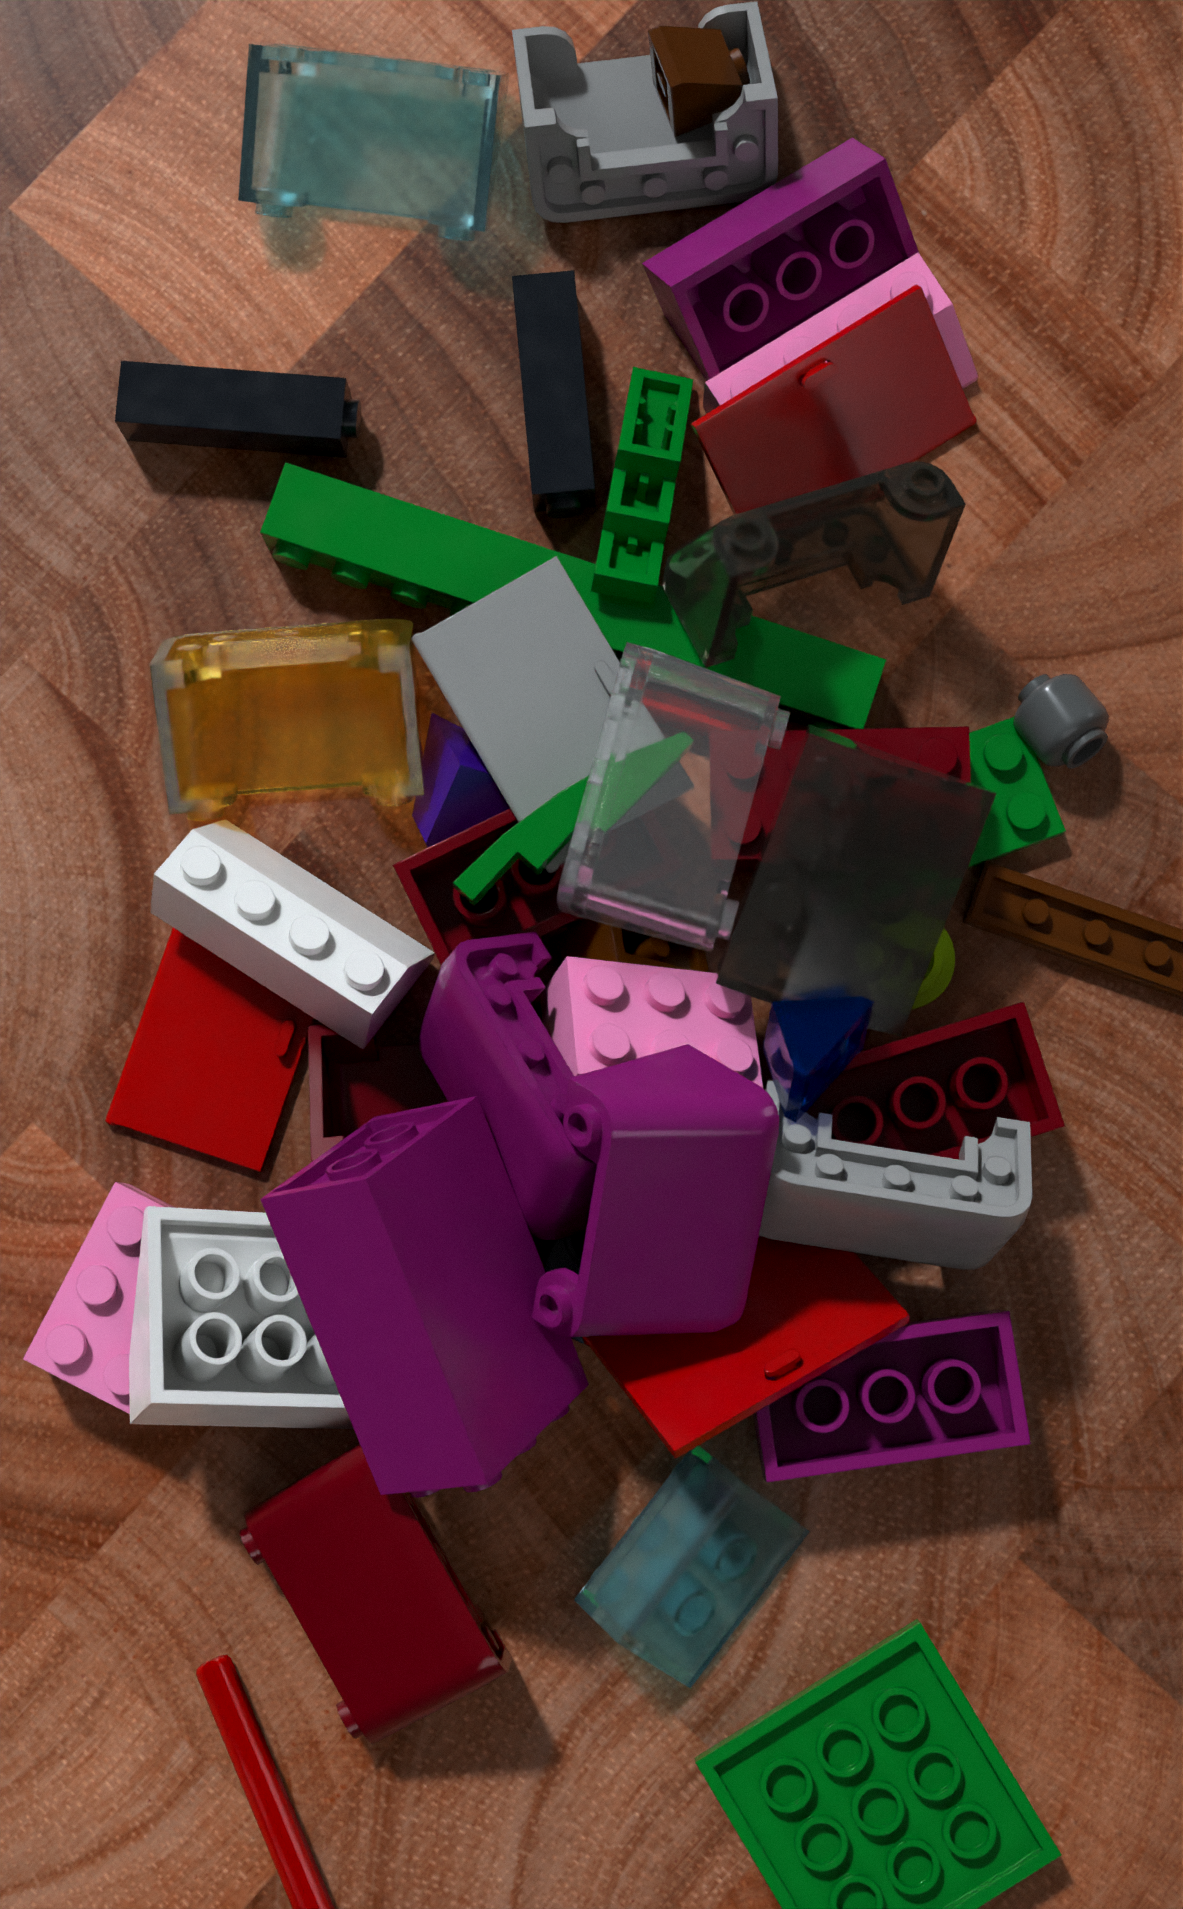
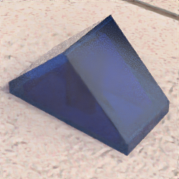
M864 996L772 1002L763 1051L784 1117L796 1123L863 1049L874 1005L873 1001Z

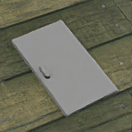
M557 556L428 630L415 634L411 639L518 823L560 791L620 757L665 739ZM679 762L612 835L693 789V784ZM581 829L545 869L548 873L555 872L560 865L598 843Z

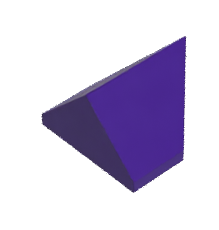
M432 712L412 817L427 847H431L510 809L465 730Z

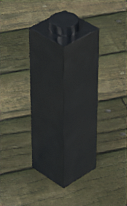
M574 270L512 276L534 512L546 511V515L551 518L575 517L582 514L584 508L595 507V484Z
M121 361L115 423L126 441L347 458L348 439L358 438L360 433L361 401L352 400L346 378Z

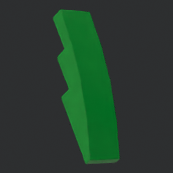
M637 367L632 369L591 592L654 604L676 478L681 462L694 379Z
M680 732L620 757L560 791L496 840L453 882L455 889L475 907L518 859L539 876L581 829L602 846L689 751L692 740L685 733Z

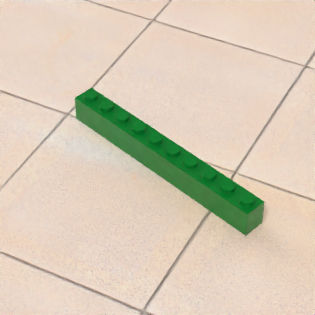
M286 462L260 531L267 548L273 551L272 557L280 563L301 570H307L309 563L332 570L331 577L345 585L366 589L369 582L390 589V596L405 605L424 609L427 602L451 609L450 616L557 556L620 664L630 668L629 676L662 687L665 681L690 688L688 695L724 706L725 700L748 707V715L754 716L758 721L769 725L784 726L785 720L809 727V730L864 729L887 660L661 585L657 587L654 604L591 592L596 565L594 563Z

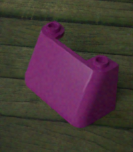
M536 932L466 940L459 943L441 965L418 1035V1047L422 1058L448 1102L478 1096L531 1235L543 1240H557L577 1235L588 1222L597 1164L578 1151L565 1134L563 1126L569 1078L574 1077L531 1005L534 999L546 988L540 977L534 978V975L552 957Z
M689 1044L569 1078L563 1118L564 1131L574 1147L597 1164L579 1275L566 1268L546 1272L539 1279L536 1288L532 1318L561 1337L707 1333L735 1324L741 1319L745 1309L779 1135V1115L771 1096L761 1086Z

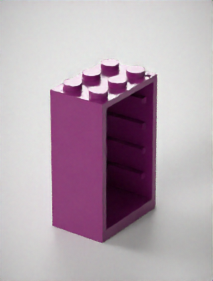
M478 1096L376 1116L260 1199L380 1495L410 1492L412 1497L419 1498L446 1488L463 1487L466 1492H477L491 1487L502 1478V1470L516 1456L525 1453L537 1443L536 1436L544 1428L569 1412V1404L589 1385L571 1337H561L554 1334L532 1318L536 1288L539 1279L546 1272Z

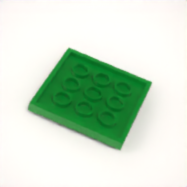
M918 1619L695 1757L696 1765L782 1909H977L1061 1856L1054 1841Z

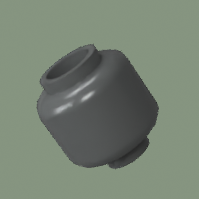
M1043 674L1030 681L1019 693L1018 700L1021 702V705L1015 713L1013 725L1045 765L1053 767L1066 765L1069 769L1079 767L1094 757L1107 742L1108 736L1105 730L1109 722L1108 712L1078 676L1061 674L1050 678L1047 674Z

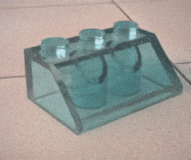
M699 1445L688 1451L683 1459L673 1468L669 1477L643 1511L633 1520L629 1529L606 1559L593 1572L591 1578L574 1601L618 1644L691 1689L810 1531L730 1467Z

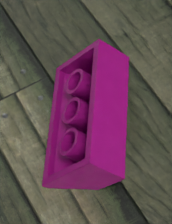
M851 138L646 260L642 265L664 316L706 381L914 254L919 253L886 158Z

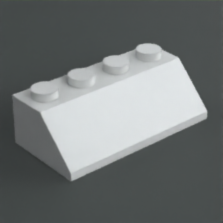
M226 819L192 829L153 876L150 913L363 1050L424 972L435 955V952Z

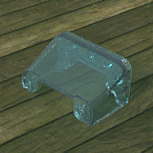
M281 43L249 44L238 201L256 203V214L271 217L291 218L293 207L313 205L424 219L430 224L439 225L438 237L474 241L475 231L485 232L488 230L507 101L509 72Z

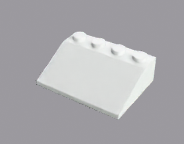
M147 1206L144 1210L129 1353L130 1424L354 1429L266 1213Z

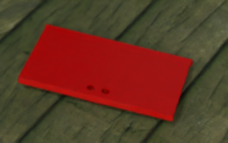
M916 284L692 422L691 426L748 543L750 554L753 559L758 560L977 423V419L971 411L923 289ZM804 375L805 377L802 379V382L799 383L800 377Z
M172 928L105 1122L111 1126L118 1124L262 1172L308 1040V1026L313 1025L315 1018L177 929Z
M759 1236L745 1309L741 1319L735 1324L707 1333L582 1337V1340L586 1345H589L676 1459L910 1323V1315L854 1252L773 1240ZM775 1377V1380H768L767 1378Z

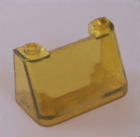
M375 619L185 634L163 641L150 663V673L169 814L187 813V818L190 820H212L225 814V807L232 805L238 795L362 786V792L367 796L376 797V804L381 806L408 804L414 800V796L424 795L425 776L416 647L411 640L414 636L413 622L406 619Z

